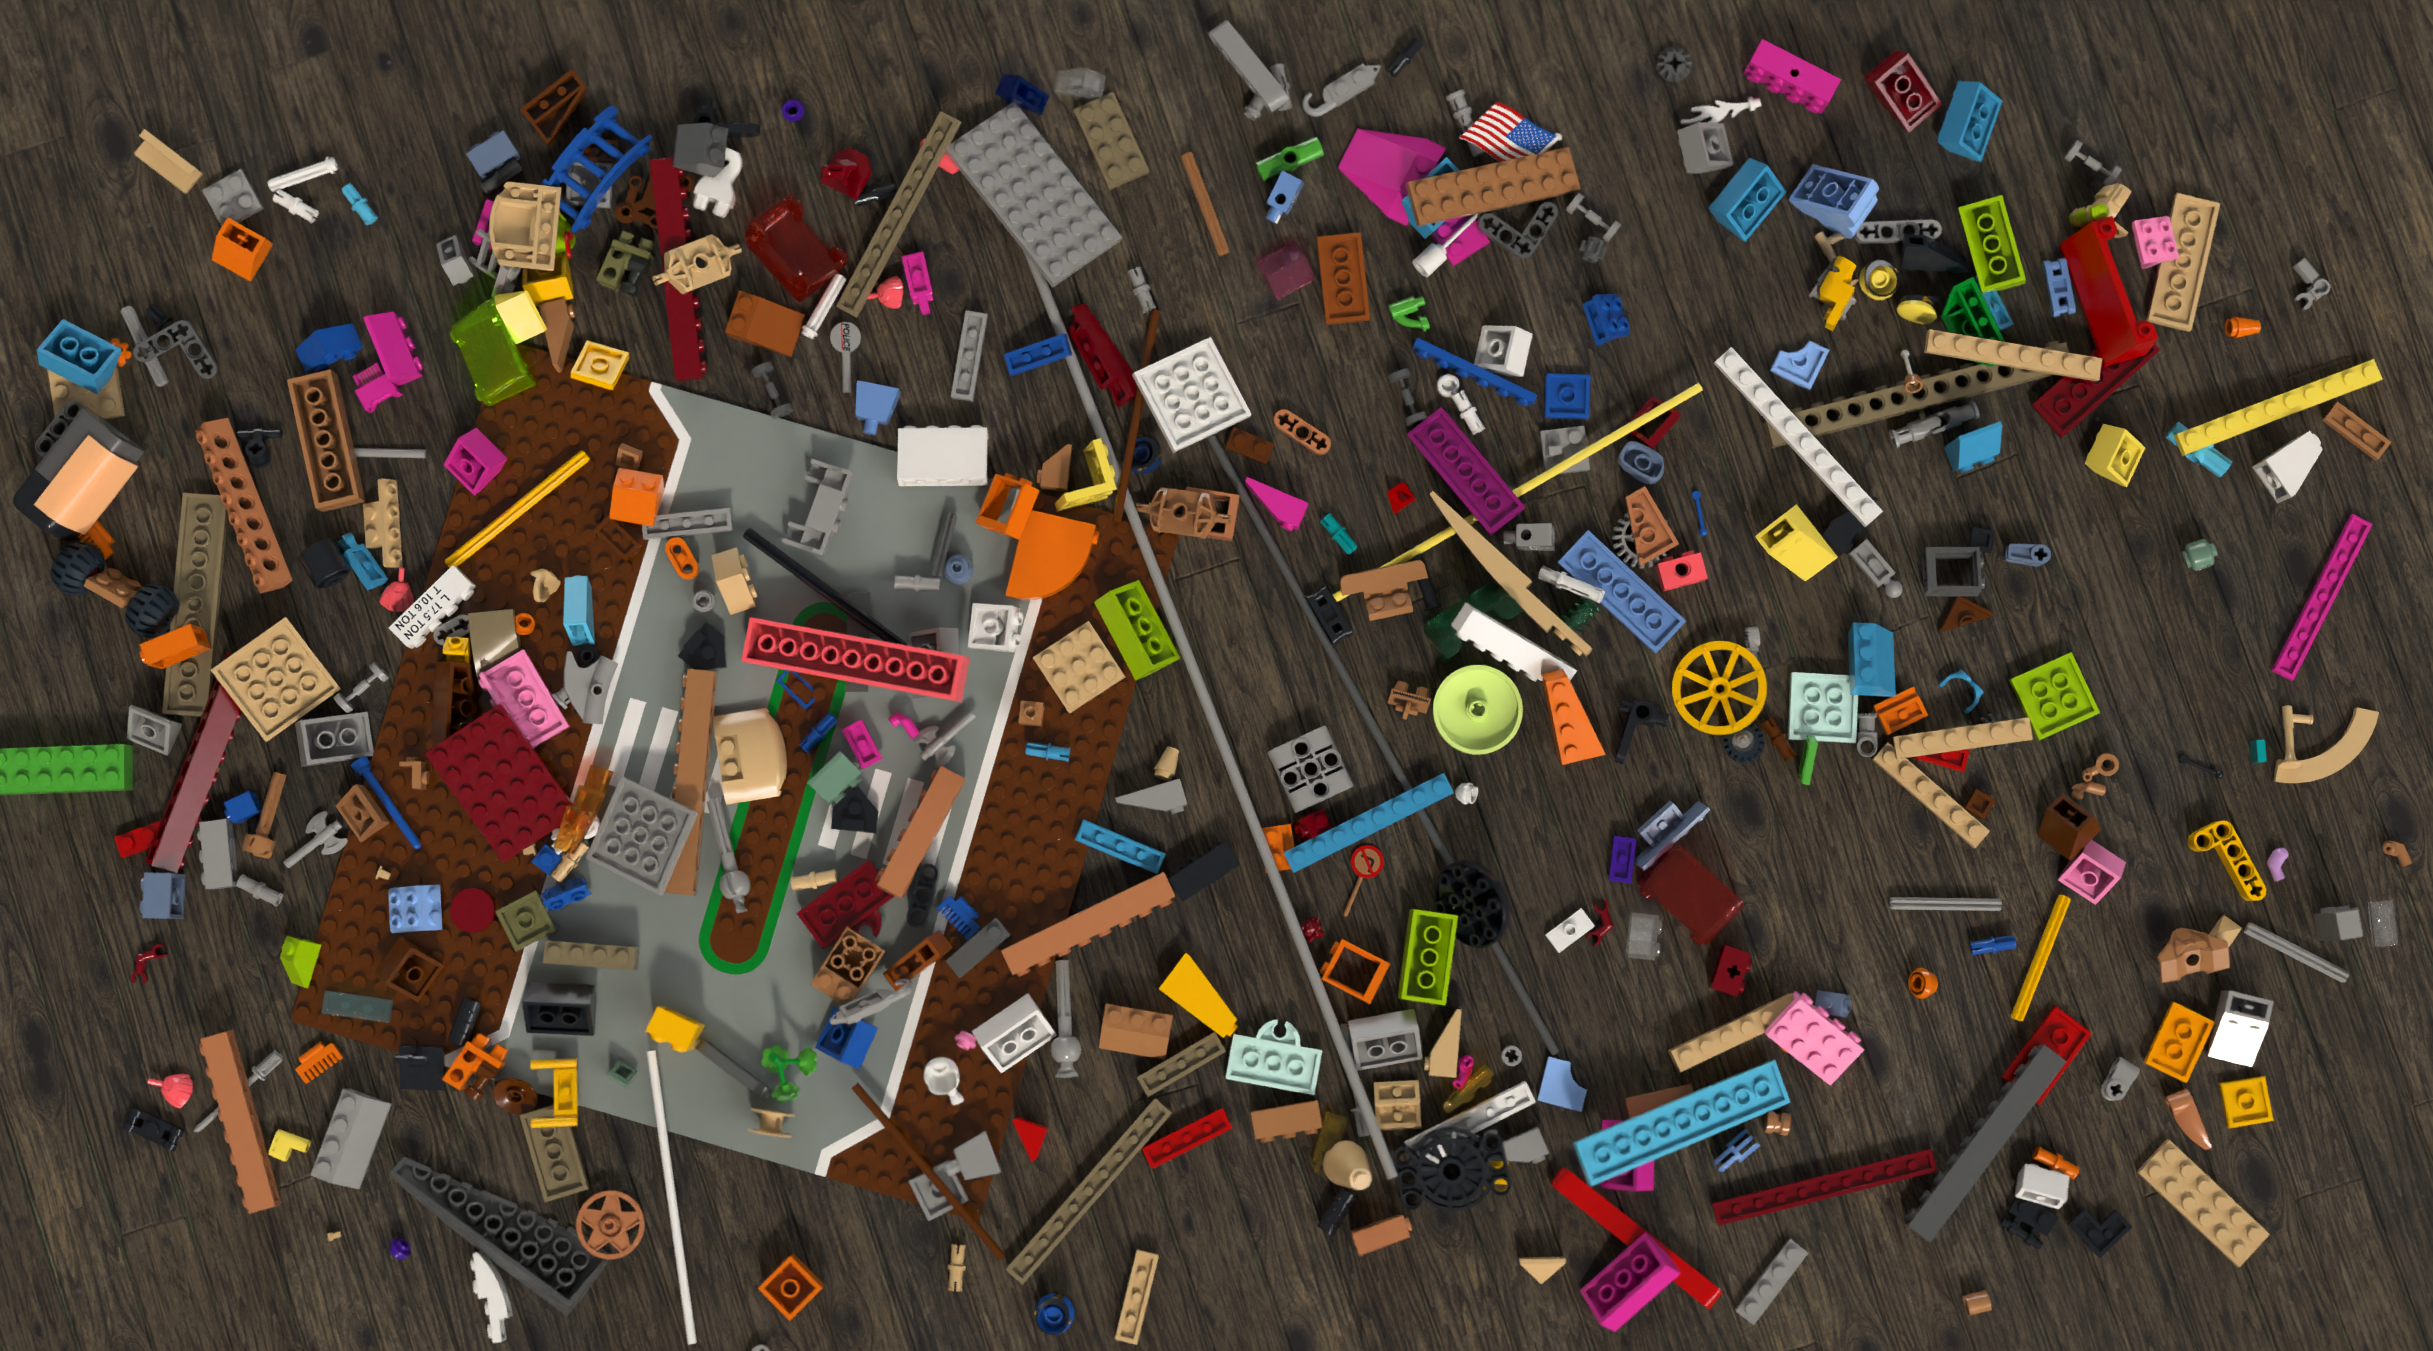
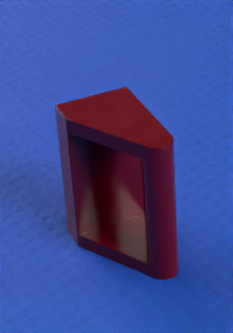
M1652 395L1628 423L1652 410L1655 405L1659 406L1664 402ZM1674 408L1666 411L1665 413L1669 417L1650 439L1636 430L1629 434L1640 444L1653 449L1682 415Z

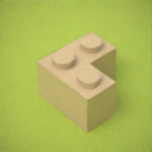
M737 547L711 555L716 583L730 615L756 607L754 598L758 597L754 584L750 585L748 582L751 578L747 569L748 563L745 555H740Z

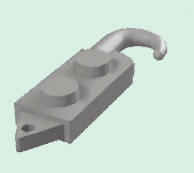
M1362 64L1327 85L1323 90L1325 104L1316 109L1309 106L1308 100L1312 93H1308L1303 99V109L1307 114L1318 117L1336 106H1340L1374 85V80L1381 66H1364Z
M900 979L894 982L895 985H906L900 990L892 992L888 989L881 990L879 988L839 1007V1011L830 1019L831 1024L848 1023L850 1025L861 1021L873 1013H878L884 1008L889 1007L891 1003L909 995L914 987L913 982L909 979Z

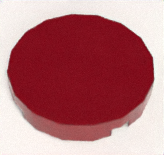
M477 888L464 889L453 898L450 906V917L454 925L462 931L469 933L481 932L494 921L495 902L491 895L484 890Z

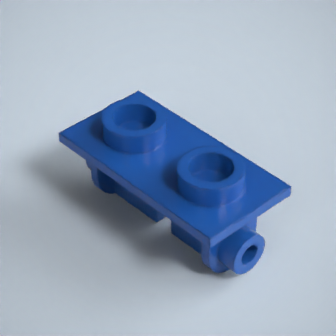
M577 876L564 882L566 890L562 889L561 884L545 889V892L542 893L543 904L549 911L559 910L569 903L581 901L585 897L592 895L586 887L587 881L585 877L580 878Z

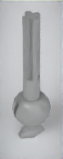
M720 798L711 799L707 802L725 871L719 882L720 890L727 899H733L736 905V912L742 913L748 911L744 904V896L750 891L751 881L743 871H738Z
M1069 960L1056 961L1059 1037L1054 1039L1051 1044V1055L1056 1062L1060 1063L1056 1078H1072L1079 1076L1073 1067V1062L1077 1061L1081 1055V1045L1078 1039L1072 1036Z

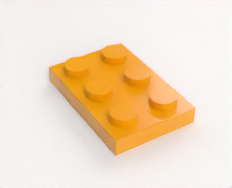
M2171 1002L2143 1063L2187 1083L2215 1022L2175 1002Z

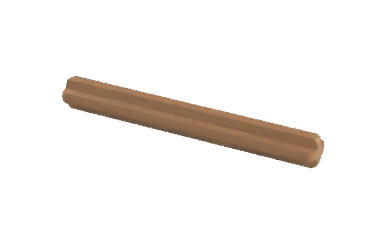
M1185 153L1181 156L1216 251L1219 256L1229 253V248L1193 153Z

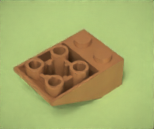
M846 927L810 985L842 1005L849 1003L859 997L885 950Z

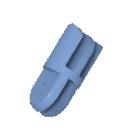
M1746 1128L1725 1145L1727 1150L1714 1160L1713 1165L1715 1167L1730 1154L1733 1156L1718 1169L1719 1172L1725 1171L1736 1161L1741 1163L1761 1146L1757 1142L1742 1155L1739 1153L1755 1139L1752 1135L1736 1148L1733 1146L1748 1133Z

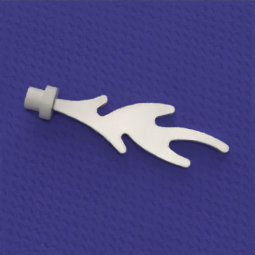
M1752 97L1748 98V102L1726 103L1716 100L1715 104L1719 108L1714 106L1693 107L1691 112H1701L1702 115L1693 119L1681 120V124H1693L1709 117L1711 120L1708 123H1718L1724 119L1730 110L1733 111L1731 117L1734 118L1736 114L1746 108L1753 111L1756 107H1760L1761 101L1760 98L1753 99Z

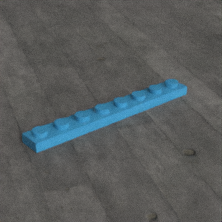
M1443 773L1284 852V855L1293 873L1454 792Z

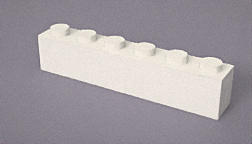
M1465 603L1451 624L1457 631L1455 635L1466 642L1468 639L1474 641L1473 645L1483 652L1485 649L1491 651L1490 655L1500 662L1505 659L1509 662L1508 666L1518 672L1522 669L1526 672L1525 675L1535 682L1537 679L1542 681V673L1563 669L1571 681L1577 672L1568 662Z

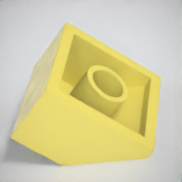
M2103 424L2096 436L2091 451L2087 455L2085 464L2095 473L2127 487L2145 447L2126 429Z

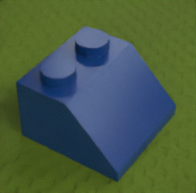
M833 1006L815 1048L839 1062L860 1069L868 1049L875 1038L878 1027L863 1019L850 1025L848 1023L831 1024L830 1019L839 1011V1008Z

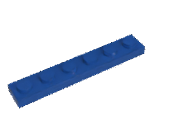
M1418 337L1415 341L1413 350L1416 351L1415 354L1424 359L1428 357L1436 360L1435 364L1445 369L1450 367L1456 370L1455 373L1463 378L1469 376L1475 379V383L1487 388L1490 386L1496 389L1495 392L1503 397L1509 395L1516 399V403L1524 407L1532 406L1537 398V394Z

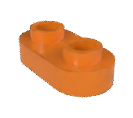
M678 537L668 540L665 545V552L677 574L686 580L695 578L699 573V564L688 544ZM676 546H681L679 553L674 552ZM691 565L692 570L688 573L685 572V567Z

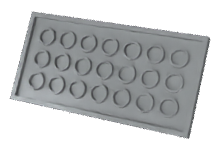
M1015 101L947 147V155L1052 287L1121 241L1122 236Z

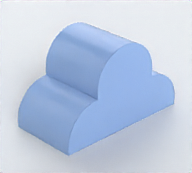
M1812 164L1789 198V201L1800 211L1818 219L1832 232L1851 239L1877 203L1876 193L1879 190V186L1870 178Z

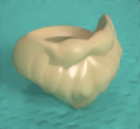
M538 569L530 573L536 577L533 587V595L536 602H545L560 586L561 581L547 569Z

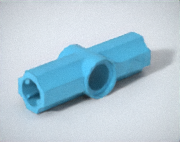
M2177 422L2168 432L2166 438L2178 447L2174 435L2186 431L2188 428ZM2214 445L2185 455L2190 461L2203 465L2219 478L2222 477L2232 464L2230 459L2213 448Z

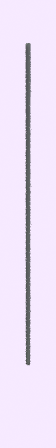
M1215 434L1206 437L1404 792L1413 789ZM1424 808L1417 811L1416 814L1445 866L1454 863ZM1499 942L1490 945L1552 1056L1560 1052Z

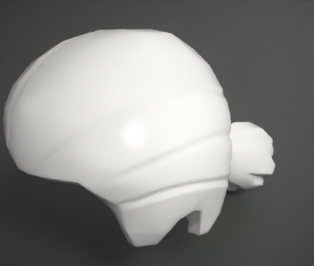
M945 1057L930 1060L924 1069V1080L930 1092L936 1095L948 1094L952 1105L963 1102V1096L956 1089L959 1084V1070L956 1063Z

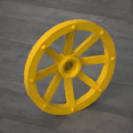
M1713 641L1694 648L1681 660L1674 673L1672 695L1678 712L1692 727L1707 734L1727 735L1744 729L1760 714L1766 701L1767 680L1761 664L1750 651L1732 642ZM1710 651H1732L1722 677H1719ZM1702 654L1713 680L1711 681L1686 670L1692 661ZM1741 655L1750 662L1755 671L1729 682L1728 680L1738 656ZM1685 676L1708 687L1709 690L1682 698V678ZM1758 678L1759 689L1756 700L1732 691V688ZM1723 685L1724 691L1718 693L1716 688ZM1712 696L1700 721L1696 720L1687 711L1686 704ZM1729 697L1753 707L1738 722L1735 721L1728 701ZM1720 700L1729 725H1707Z

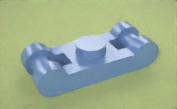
M2059 258L2055 262H2050V260L2042 261V272L2045 276L2051 316L2057 317L2061 313H2067V315L2075 314L2076 308L2066 259ZM2058 270L2060 275L2054 276L2053 271ZM2064 298L2065 304L2059 305L2058 299Z

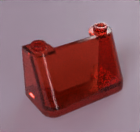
M790 194L752 219L745 235V242L752 253L797 302H803L847 264L849 258L841 248L832 247L829 250L802 220L804 210L802 203Z
M1680 845L1672 846L1637 885L1641 888L1639 893L1647 900L1651 898L1657 900L1686 926L1692 934L1690 939L1699 946L1701 944L1706 946L1745 906L1739 897Z

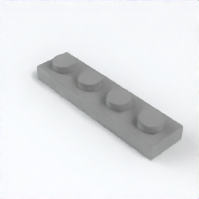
M965 311L951 398L972 402L974 400L988 314Z
M731 508L657 515L654 527L642 525L643 539L649 540L733 531Z
M1789 1238L1735 1311L1755 1325L1807 1256L1808 1252Z

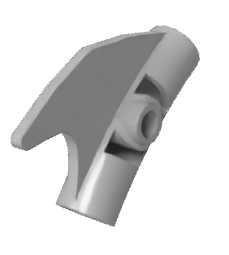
M568 651L566 652L564 665V690L572 706L582 719V723L603 724L605 702L618 663L600 655L588 667L580 668L574 659L573 653Z

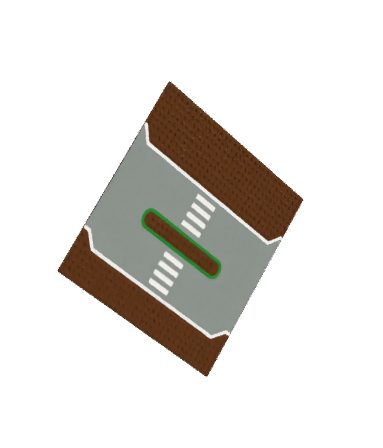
M503 340L497 352L474 429L477 428L507 457V460L501 471L475 496L459 480L457 481L423 594L449 569L445 559L578 452L583 450L589 456L590 460L458 566L477 587L473 589L474 594L468 600H462L457 605L458 609L454 614L449 617L446 616L441 621L444 624L459 615L514 609L515 616L521 613L531 615L535 621V627L528 635L520 634L521 650H526L550 693H557L564 687L566 652L571 651L577 665L580 668H585L577 660L578 650L583 646H572L563 624L565 578L576 575L588 577L592 587L595 645L591 646H594L601 656L618 663L608 690L603 724L582 723V719L571 702L568 704V708L564 709L556 701L570 727L534 747L579 811V814L558 828L573 826L577 816L585 812L596 814L600 822H602L621 776L627 777L672 799V787L676 785L677 777L674 776V766L679 761V754H676L677 741L681 740L678 723L680 718L683 719V710L680 708L681 697L685 696L686 689L682 684L683 675L687 674V669H693L679 658L678 655L697 630H700L706 622L725 636L727 668L705 669L718 673L714 716L767 708L769 710L768 713L778 723L785 741L787 751L786 780L784 779L780 789L782 792L778 797L726 805L721 783L722 778L716 738L714 737V726L712 727L696 896L666 893V889L663 895H658L586 859L589 849L578 861V866L569 872L562 883L553 878V876H548L531 862L535 858L534 854L524 855L523 851L503 863L424 754L431 747L436 662H447L446 654H443V646L434 640V632L430 631L425 636V642L418 648L414 647L411 649L406 646L370 761V767L372 768L370 771L421 842V847L419 849L412 847L365 779L363 786L368 789L390 823L363 842L359 841L351 828L349 829L347 835L348 842L343 848L315 938V943L321 945L309 987H300L291 1020L395 1052H399V1045L444 1046L445 1066L451 1067L465 1045L454 1043L448 1040L463 996L471 997L483 1003L469 1041H472L478 1033H483L490 1038L485 1047V1050L491 1053L496 1044H500L508 1049L504 1059L506 1062L505 1066L491 1080L499 1082L505 1078L521 1079L529 1083L536 1093L554 1098V1068L531 1069L530 1061L577 1058L578 1105L657 1128L647 1051L656 1050L667 1131L919 1204L908 1180L922 1174V1170L851 1088L859 1083L931 1168L947 1160L956 1159L954 1149L984 1131L987 1133L996 1160L998 1159L1027 1056L1003 1073H1000L982 1050L977 1040L975 1041L976 1046L974 1049L969 1048V1050H965L957 1045L958 1041L955 1040V1036L959 1035L960 1031H965L974 1036L973 1030L1027 993L1040 1010L1042 1008L1057 954L1049 957L1051 962L1041 967L1035 964L1029 967L1030 972L1018 977L1017 973L1012 975L1001 950L1068 918L1089 847L1075 841V837L1083 819L1094 824L1096 823L1137 682L1094 602L1111 590L1139 580L1156 613L1160 603L1158 593L1127 517L1122 516L1121 523L1112 522L1113 513L1085 505L1057 512L1055 502L1059 498L1038 493L1032 510L1094 524L1097 527L1096 531L1100 532L1097 545L1093 544L1089 559L1082 572L1062 591L1038 600L1010 599L1006 597V591L1019 540L990 531L975 523L993 479L988 478V485L899 486L897 480L898 452L784 419H773L770 415L621 373L614 389L610 390L571 378V370L577 360L566 357L563 371L558 373L552 364L549 352ZM622 443L643 451L638 471L663 475L664 494L657 515L731 508L733 531L678 537L688 544L699 564V573L695 578L690 580L681 578L665 552V545L668 540L674 537L644 540L641 524L615 520L642 545L626 562L593 531L608 515L610 516L613 485L618 469L622 468L615 465L618 448ZM811 459L844 468L854 473L847 492L849 504L846 512H842L839 518L842 521L839 532H834L833 537H831L824 557L782 543V539L785 538L789 528V521L805 526L818 491V485L804 480L805 476L809 473ZM1010 489L997 521L1007 523L1020 490ZM946 512L957 515L947 559L959 554L969 558L973 564L974 570L971 579L961 585L950 583L945 578L944 573L942 577H935L930 573ZM1142 522L1166 582L1179 535L1163 532L1157 533L1153 531L1151 524ZM748 528L753 529L846 599L847 592H870V616L904 640L907 646L908 633L938 627L958 628L960 655L970 658L962 702L940 698L912 700V693L869 685L868 692H846V681L797 672L814 688L812 692L789 671L781 681L805 704L812 698L815 699L806 711L776 681L786 670L742 662L750 617L847 635V614L744 539L743 535ZM676 546L674 548L675 553H679L681 551V546ZM737 547L740 555H745L748 563L747 569L751 578L748 582L750 585L754 584L758 597L754 598L756 607L730 615L716 583L711 555ZM691 565L685 567V572L687 573L692 570ZM538 569L551 571L561 581L557 591L553 592L545 602H536L533 595L536 577L530 573ZM917 574L920 577L940 578L939 592L923 590L914 592V590L894 589L895 575L915 577ZM700 590L711 592L715 598L714 607L708 612H700L692 604L694 594ZM706 597L700 600L701 605H706L708 602ZM973 603L1008 605L1021 608L1020 612L1023 613V623L1018 626L1021 643L1016 648V652L968 648ZM462 620V625L456 628V630L461 628L468 629L467 625L469 622ZM1089 621L1126 678L1069 714L1033 657ZM520 623L522 627H527L525 623ZM443 630L440 639L446 640V637L453 633V631L445 632ZM869 631V639L883 641ZM468 635L465 638H469L470 667L474 687L472 697L473 703L477 707L475 717L478 718L493 708L490 702L492 697L488 691L485 692L477 679L471 638ZM585 653V660L591 659V653ZM1021 701L1045 704L1042 727L1019 724ZM971 711L976 717L946 742L945 747L954 745L956 749L952 759L943 766L964 777L965 783L921 866L933 864L940 871V878L929 920L921 928L912 927L907 922V912L918 874L917 871L902 900L894 897L878 909L882 916V928L878 937L876 938L872 935V928L869 925H864L860 930L861 936L885 950L859 997L879 988L895 992L882 973L935 932L940 930L953 948L911 980L914 987L909 995L891 1003L889 1007L884 1008L882 1011L863 1018V1020L878 1027V1030L860 1069L839 1062L815 1048L833 1006L839 1008L842 1004L810 984L838 940L823 950L796 914L836 883L822 885L818 889L811 887L793 891L791 877L808 875L812 871L819 873L835 869L839 882L867 860L873 863L878 872L882 868L885 870L889 864L887 857L890 851L897 849L900 843L897 841L902 829L907 830L910 824L908 818L913 809L917 810L921 804L918 801L924 789H929L931 785L929 779L936 769L935 754L927 760H924L919 755L927 745L924 743H914V738L909 737L901 724H898L896 727L892 726L888 720L889 717L894 715V712H901L911 718L919 731L930 726H938L939 730L936 734L938 737L966 713ZM827 713H831L837 719V723L824 736L825 739H821L810 753H807L799 746V743L811 732L812 726L815 727ZM861 719L883 758L864 770L861 768L842 729ZM1027 742L1047 745L1051 743L1053 746L1069 747V761L1050 758L1046 760L1044 757L1026 755ZM840 751L846 754L863 772L860 776L862 778L861 782L854 788L850 786L844 793L847 796L855 788L859 787L879 811L876 833L831 829L833 806L836 803L829 804L807 783ZM407 757H418L421 762L427 763L426 771H429L430 781L429 784H426V790L412 789V767H400L399 762H406ZM720 798L738 871H743L751 881L750 891L744 896V904L748 911L742 913L736 912V905L733 899H727L720 890L719 882L725 871L707 802L711 799ZM552 832L535 842L538 853L545 844L554 849L552 844L555 842L551 839ZM595 836L589 839H579L591 847ZM574 841L569 847H567L563 852H561L560 855L563 856L564 853L567 854V852L572 848L576 841ZM380 866H383V870L391 873L389 880L381 877L375 879L376 872ZM926 868L924 870L923 876L926 880L934 878L935 872L933 868ZM577 876L580 878L585 877L587 881L586 887L592 893V895L585 897V899L569 903L559 910L549 911L546 907L557 931L517 952L514 950L496 912L494 921L488 928L474 933L460 930L454 925L450 917V906L453 898L457 893L469 888L481 889L491 895L495 902V911L534 891H538L543 901L542 893L545 892V889L561 884L562 889L566 890L564 882ZM440 885L442 930L392 933L390 931L388 896L390 888ZM925 889L920 890L918 900L926 902L929 899V892ZM948 896H952L956 901L962 896L980 914V917L975 921L981 928L973 936L995 918H998L1012 935L961 978L956 975L946 960L970 940H966L965 935H961V932L968 925L961 931H958L957 928L964 921L957 927H954L953 924L960 917L953 923H950L949 920L956 913L949 919H946L945 916L952 909L945 915L941 914L942 911L937 910V907ZM920 911L913 913L912 921L915 924H920L923 921L924 916ZM400 936L416 944L445 965L419 1002L388 987L374 974ZM545 941L640 947L638 970L543 963ZM527 982L595 985L597 1004L594 1036L526 1033L522 999ZM657 1006L669 1007L704 1024L705 1027L696 1046L702 1038L713 1044L769 1086L773 1091L765 1100L755 1094L696 1048L681 1053L670 1048L671 1043L667 1041L660 1043L651 1039V1034L646 1032V1029ZM773 1045H780L782 1050H786L789 1053L788 1059H796L805 1047H810L812 1051L816 1052L817 1068L815 1071H812L810 1076H805L803 1071H799L796 1064H788L787 1068L783 1070L785 1080L800 1087V1093L797 1094L795 1100L779 1103L778 1100L772 1098V1093L781 1080L779 1072L771 1073L768 1068L762 1066L761 1060L764 1058V1049L772 1048ZM945 1057L956 1063L959 1070V1084L956 1089L963 1096V1102L952 1105L948 1094L936 1095L930 1092L924 1080V1069L930 1060ZM618 1060L638 1071L629 1088L622 1086L607 1076ZM751 1108L772 1109L796 1114V1116H784L782 1132L789 1133L792 1137L771 1136L747 1131L749 1128L759 1129L761 1113L752 1111ZM958 1172L956 1174L969 1198V1201L963 1203V1205L976 1220H979L993 1174L965 1180L962 1172ZM952 1209L947 1212L950 1214L960 1216L955 1209Z

